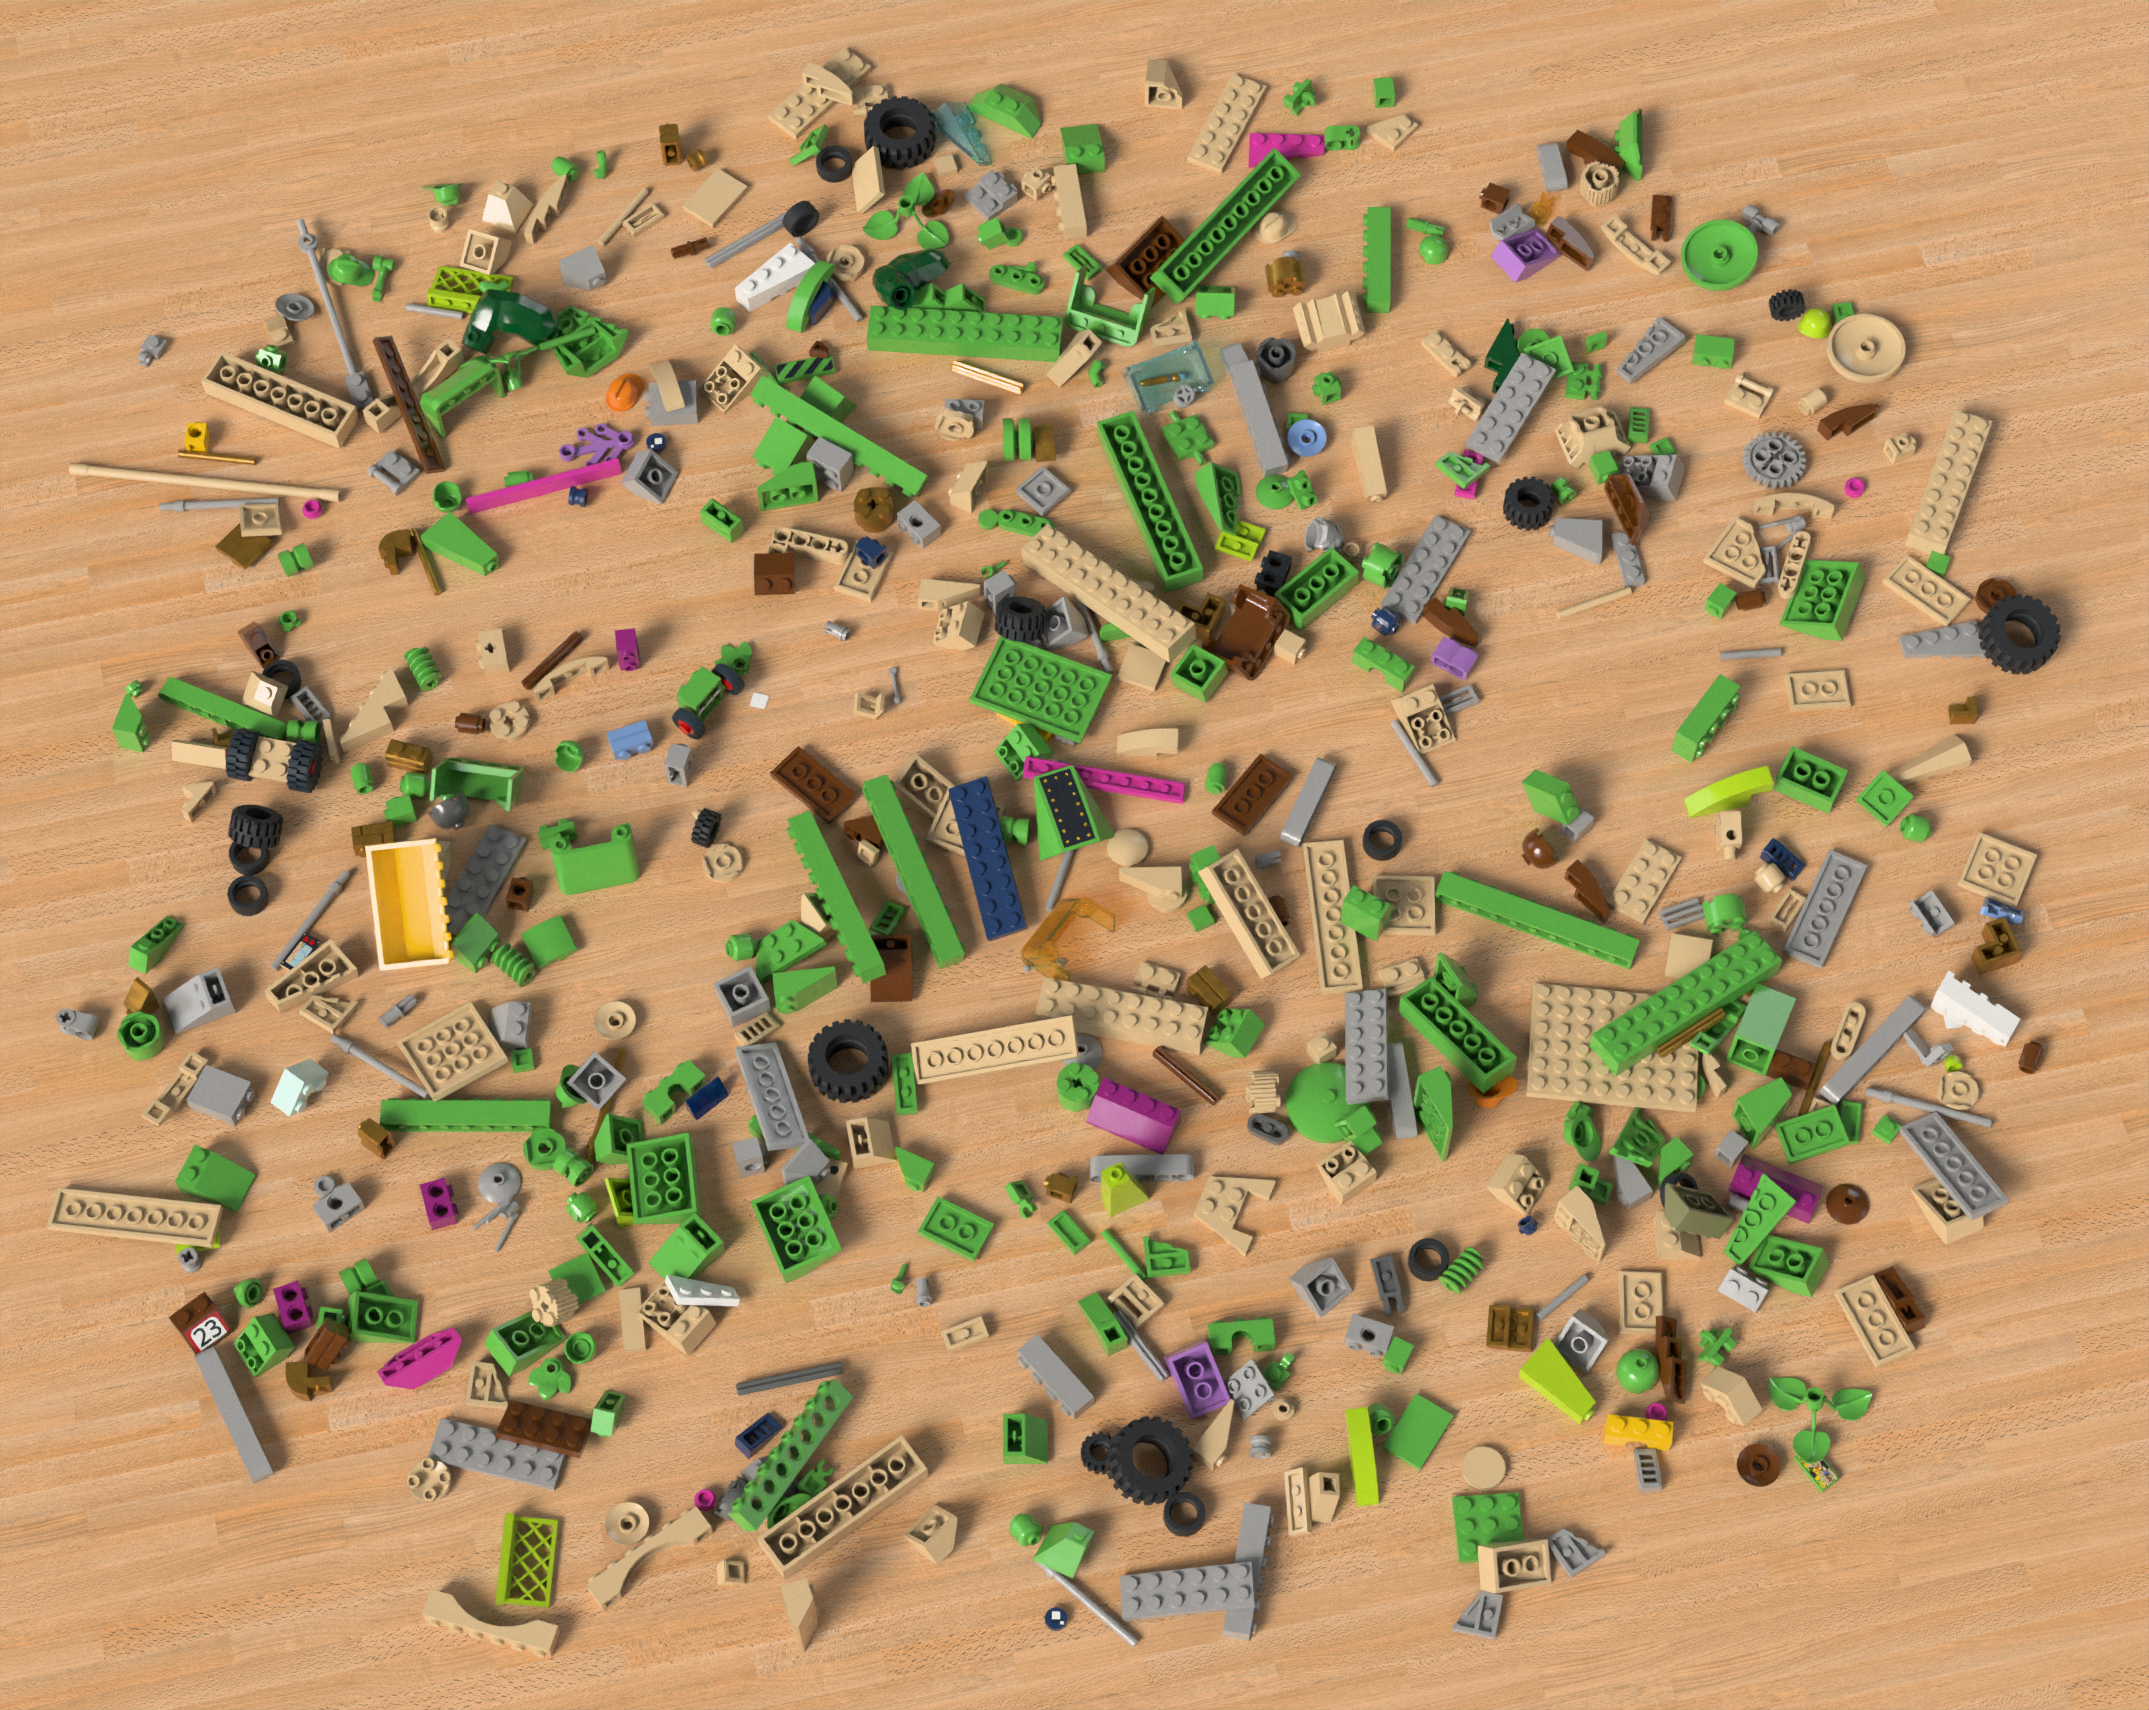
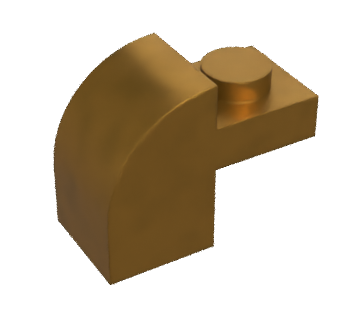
M1040 424L1033 426L1032 436L1036 462L1056 461L1052 425Z
M409 529L392 531L386 534L380 541V556L382 560L384 559L385 568H389L391 575H399V557L413 556L412 538Z
M308 1362L286 1363V1381L290 1390L298 1399L311 1401V1393L325 1395L327 1392H333V1383L330 1377H311V1367Z

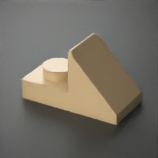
M278 314L263 320L273 345L279 347V350L295 345L284 316Z
M212 782L182 787L185 796L190 799L184 803L181 809L185 819L192 823L217 794Z

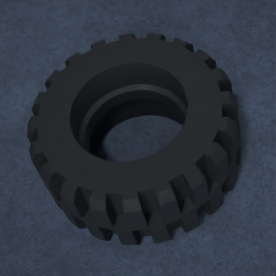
M893 96L889 100L887 98L881 100L880 104L876 103L872 110L868 111L867 118L864 120L866 149L868 151L873 146L879 148L882 166L885 164L887 168L891 169L893 167H897L898 170H903V167H908L909 169L913 168L915 164L923 163V159H928L936 142L935 120L930 109H927L925 104L922 102L918 103V100L914 98L908 99L907 96H902V98ZM898 126L908 127L915 131L912 136L905 139H893L884 134L889 129Z
M2015 594L2013 597L2007 596L2002 601L1999 600L1985 615L1979 627L1981 630L1978 632V638L1982 640L1979 644L1981 649L1986 651L1985 657L1987 659L1990 658L1993 661L1991 664L1995 667H2002L2001 671L2006 673L2010 670L2012 674L2019 675L2021 671L2022 674H2029L2031 671L2040 669L2056 652L2057 644L2060 642L2061 636L2058 633L2061 629L2060 625L2056 624L2058 620L2056 615L2051 614L2050 611L2052 609L2048 605L2045 607L2042 604L2043 601L2039 599L2033 600V597L2029 595L2022 597L2021 594ZM2007 621H2017L2026 625L2034 636V647L2022 648L2013 644L2005 633L2004 623Z
M844 1019V1023H839V1021L832 1022L833 1026H824L822 1033H816L813 1037L814 1042L810 1043L808 1066L812 1082L815 1087H818L822 1095L828 1094V1099L835 1101L837 1098L840 1103H846L847 1100L857 1103L859 1098L866 1100L870 1098L871 1092L876 1094L879 1091V1085H883L886 1081L885 1075L888 1074L889 1070L886 1043L882 1040V1036L878 1031L874 1032V1028L871 1025L863 1026V1021L856 1020L855 1023H852L851 1019ZM847 1048L860 1050L868 1057L865 1067L853 1074H840L831 1069L828 1064L830 1058L836 1052Z
M1148 1416L1142 1417L1139 1420L1135 1419L1114 1436L1111 1445L1107 1449L1106 1454L1109 1457L1105 1461L1106 1467L1110 1468V1471L1107 1473L1109 1479H1114L1113 1487L1116 1490L1120 1488L1123 1491L1121 1495L1124 1498L1132 1497V1502L1139 1504L1141 1501H1144V1505H1152L1154 1502L1156 1504L1163 1503L1178 1493L1190 1479L1192 1474L1190 1470L1194 1466V1461L1190 1460L1194 1455L1193 1450L1187 1446L1190 1441L1187 1437L1183 1438L1180 1434L1182 1430L1179 1427L1173 1428V1423L1169 1420L1161 1422V1417L1155 1416L1151 1420ZM1149 1443L1156 1446L1163 1453L1167 1462V1471L1164 1477L1161 1479H1151L1142 1475L1137 1470L1132 1458V1451L1136 1444Z

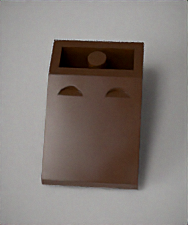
M870 935L886 971V975L870 981L871 1002L913 1001L912 935Z

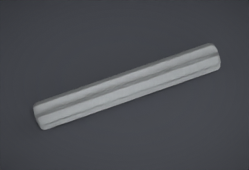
M1120 1310L1114 1312L1113 1315L1124 1331L1127 1340L1160 1382L1165 1381L1169 1377V1372Z

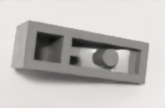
M1612 1155L1617 1197L1619 1202L1630 1211L1649 1200L1653 1190L1632 1161Z

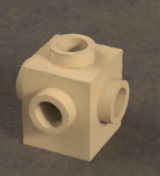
M1037 166L1031 171H1027L1022 179V192L1036 201L1051 188V175L1046 170L1040 169Z

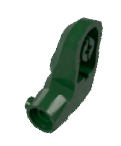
M931 248L905 253L897 256L889 264L877 268L872 278V284L882 302L897 310H906L916 300L915 291L943 274L951 263L943 251Z
M487 289L479 298L471 313L461 343L487 355L497 339L496 336L502 332L510 336L519 337L529 344L537 346L540 343L552 340L556 335L559 325L558 316L552 307L536 302L519 293Z

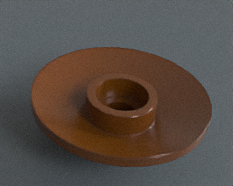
M950 189L936 192L933 200L929 204L923 205L922 214L925 217L931 218L946 213L955 200V193Z
M1842 1184L1834 1187L1829 1192L1826 1198V1208L1829 1215L1835 1221L1845 1225L1859 1223L1865 1218L1869 1210V1201L1866 1194L1860 1188L1850 1184ZM1845 1199H1850L1852 1204H1847Z
M1749 1445L1740 1452L1737 1458L1736 1466L1740 1477L1752 1486H1768L1780 1474V1459L1776 1452L1766 1445ZM1759 1465L1761 1467V1470L1756 1471L1754 1469V1466Z

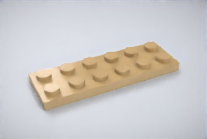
M845 47L822 66V68L840 78L850 89L872 71L869 64ZM802 84L768 115V119L794 139H797L834 106L837 101L818 96L816 88Z
M1232 73L1187 156V161L1222 174L1266 92V85Z

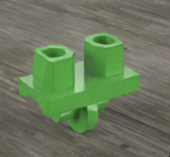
M1307 78L1303 83H1295L1293 86V96L1286 94L1283 98L1285 107L1290 108L1292 114L1296 116L1307 105L1314 106L1316 103V98L1314 97L1316 93L1311 87V80Z
M1301 469L1298 474L1287 479L1288 490L1290 494H1293L1300 510L1307 506L1311 507L1318 502V498L1311 487L1310 479H1308L1304 470Z
M564 818L557 822V826L550 827L547 824L540 826L537 833L542 849L550 848L548 839L564 837L569 842L578 839L573 821Z
M1729 1327L1725 1330L1720 1329L1718 1332L1714 1328H1711L1709 1332L1702 1330L1699 1333L1702 1339L1699 1345L1704 1350L1697 1358L1701 1362L1707 1361L1714 1367L1719 1366L1725 1359L1718 1352L1719 1348L1722 1347L1726 1352H1730L1737 1344L1731 1336L1733 1331Z

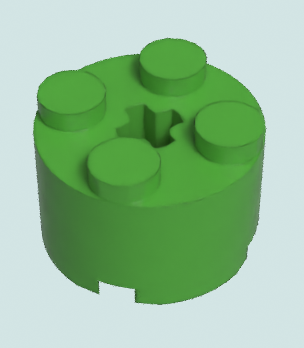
M1376 542L1370 556H1366L1362 562V567L1364 568L1362 578L1383 589H1389L1400 573L1397 570L1399 565L1403 566L1404 554Z
M1724 894L1713 897V902L1709 904L1708 901L1702 903L1706 926L1711 935L1721 934L1726 929H1731L1732 932L1739 931L1740 928H1743V924L1748 921L1742 895H1739L1737 898L1736 894Z
M134 1012L122 1020V1024L117 1032L118 1038L125 1052L134 1060L150 1059L164 1049V1033L153 1015Z
M1072 1062L1062 1069L1057 1077L1058 1099L1064 1108L1072 1112H1080V1110L1091 1108L1094 1097L1099 1089L1098 1075L1091 1067Z

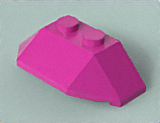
M454 1327L432 1333L392 1356L377 1373L387 1386L414 1390L452 1367L462 1339Z

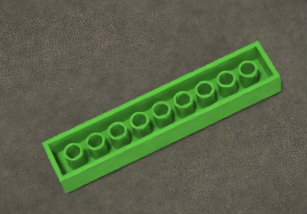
M1276 148L1271 150L1151 275L1150 279L1177 305L1301 174Z
M871 305L867 344L870 351L1055 362L1061 354L1063 317L922 308L897 310L890 306Z
M1134 411L1097 422L1098 439L1165 592L1167 593L1203 581V567Z
M1755 930L1593 1033L1590 1047L1611 1072L1618 1076L1654 1053L1659 1045L1717 1008L1726 1007L1754 989L1757 983L1762 984L1779 973L1782 959Z

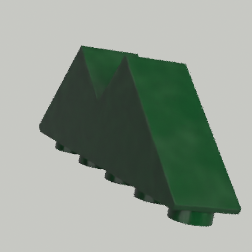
M1508 318L1485 357L1484 368L1498 373L1492 387V393L1495 394L1519 358L1517 353L1518 341L1517 339L1514 340L1513 337L1514 325L1513 323L1510 324Z

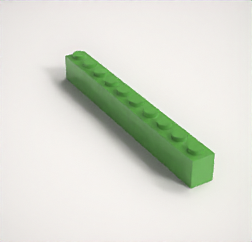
M761 376L750 396L755 398L753 402L762 408L764 405L770 407L771 410L769 412L779 418L781 415L788 418L787 423L795 428L797 425L803 427L804 430L802 432L813 438L816 435L848 451L854 458V464L861 468L863 465L869 467V473L876 477L884 476L887 478L885 480L887 484L894 488L896 485L902 487L903 490L901 492L911 498L913 495L919 497L930 478L764 376Z
M887 774L864 781L862 791L938 968L942 969L962 962L966 953L963 942L958 940L956 925L952 924L949 919V909L942 903V893L933 882L934 875L932 870H928L926 866V856L923 851L920 852L917 835L912 833L910 819L903 813V803L895 794L894 782L889 780Z
M809 810L787 819L789 828H786L789 838L790 840H795L796 843H793L798 855L802 854L803 856L801 858L802 865L805 870L809 869L810 871L808 877L811 884H816L817 886L815 891L818 899H823L824 901L822 906L826 915L830 914L832 919H829L834 931L838 930L839 932L837 938L840 945H845L846 947L844 952L849 962L853 961L852 969L855 976H860L864 984L886 975L884 963L811 811Z
M1444 871L1435 894V901L1629 970L1640 940L1636 939L1633 935H1625L1613 928L1599 926L1593 921L1579 919L1573 914L1559 912L1554 907L1542 906L1534 900H1525L1514 893H1506L1494 886L1480 884L1477 880L1460 877L1455 872Z

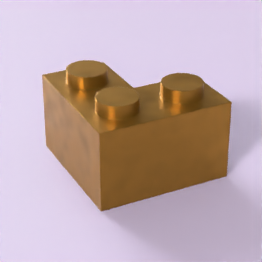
M1207 593L1200 608L1181 601L1176 611L1194 622L1197 639L1206 641L1212 638L1225 613L1226 600Z
M2005 917L1987 922L1981 933L1986 944L1975 947L1971 956L1979 975L2016 964L2022 954V950Z

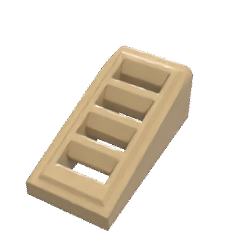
M766 1011L737 1030L734 1036L741 1046L758 1045L779 1029L780 1025ZM767 1020L772 1026L768 1027L763 1021ZM759 1024L764 1028L763 1032L757 1027ZM753 1029L758 1033L757 1036L751 1032ZM748 1034L752 1039L748 1040L745 1036Z

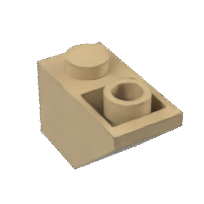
M1318 1472L1308 1478L1311 1522L1330 1523L1340 1497L1339 1474Z

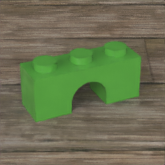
M1363 637L1353 651V664L1367 672H1370L1372 668L1378 669L1385 675L1386 683L1401 692L1405 690L1414 677V665L1366 637Z
M689 1059L684 1063L678 1064L669 1077L666 1076L659 1082L657 1088L645 1094L642 1100L644 1110L662 1125L676 1112L675 1103L670 1099L671 1095L676 1091H685L693 1097L707 1084L706 1075Z
M1258 1317L1255 1320L1249 1321L1236 1319L1233 1322L1226 1323L1219 1320L1208 1324V1342L1213 1356L1232 1354V1342L1238 1337L1249 1339L1252 1343L1253 1352L1275 1350L1273 1318Z

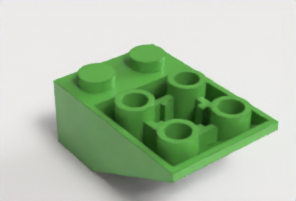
M694 1213L673 1232L648 1263L664 1280H666L667 1275L693 1279L724 1253L725 1247L723 1241Z

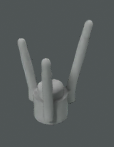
M1797 514L1785 520L1760 525L1758 529L1785 524L1786 530L1793 534L1776 546L1778 551L1790 542L1797 532L1805 528L1806 524L1802 515Z
M507 1197L494 1210L476 1223L473 1229H477L485 1222L490 1223L498 1215L506 1220L509 1217L510 1220L495 1248V1251L498 1252L514 1221L519 1216L517 1211L520 1207L513 1199Z

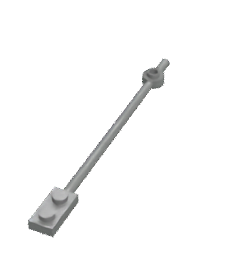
M298 219L297 224L301 233V237L298 240L299 248L309 256L349 372V376L344 378L353 405L356 406L357 412L363 411L373 402L363 371L357 373L315 253L318 249L317 238L313 234L308 233L304 219Z

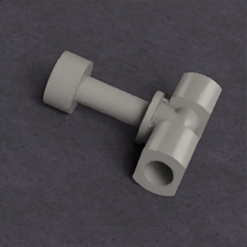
M1748 204L1743 209L1741 217L1749 221L1747 229L1752 234L1755 231L1760 232L1763 230L1773 236L1779 230L1780 223L1771 217L1765 219L1759 215L1760 210Z

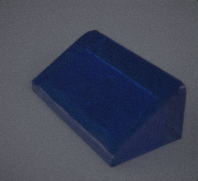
M719 1077L714 1078L686 1100L687 1111L694 1119H700L729 1096Z

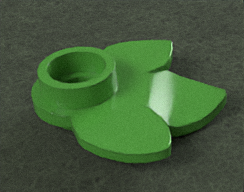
M744 641L738 649L722 645V658L716 660L715 665L719 663L725 664L738 675L746 674L750 670L749 660L752 657V650L749 644Z
M547 1358L541 1367L534 1369L529 1375L528 1384L538 1386V1392L544 1401L549 1400L557 1390L569 1394L571 1390V1378L569 1374L563 1371V1365L557 1358ZM554 1364L556 1369L551 1373L548 1371V1366Z

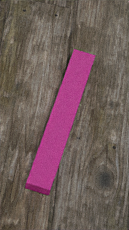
M615 458L466 498L469 513H478L571 488V486H579L620 475L622 473L619 459Z
M1025 757L1023 778L1034 779L1035 776L1073 765L1085 786L1089 789L1179 804L1184 802L1186 783Z

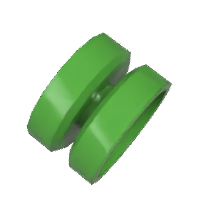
M1003 418L1004 462L1015 460V449H1019L1021 461H1031L1033 436L1032 430H1030V418H1020L1018 420L1019 430H1015L1013 418Z

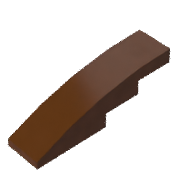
M1663 1315L1656 1316V1351L1664 1393L1667 1401L1685 1404L1687 1361L1681 1359L1682 1340L1676 1338L1677 1319Z

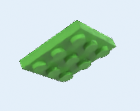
M1518 1493L1452 1497L1459 1563L1479 1562V1545L1524 1540Z

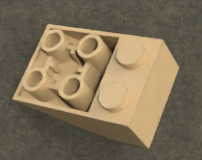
M734 345L700 386L699 390L722 412L726 413L752 393L761 376L767 378L770 373L745 349Z
M1433 684L1391 700L1399 722L1420 755L1455 741Z
M1576 1186L1558 1201L1554 1216L1555 1221L1561 1228H1565L1570 1233V1237L1574 1242L1580 1243L1585 1248V1252L1590 1258H1594L1599 1263L1605 1248L1603 1235L1592 1200Z
M665 1280L636 1311L644 1321L687 1356L717 1325L710 1311L701 1305H677Z

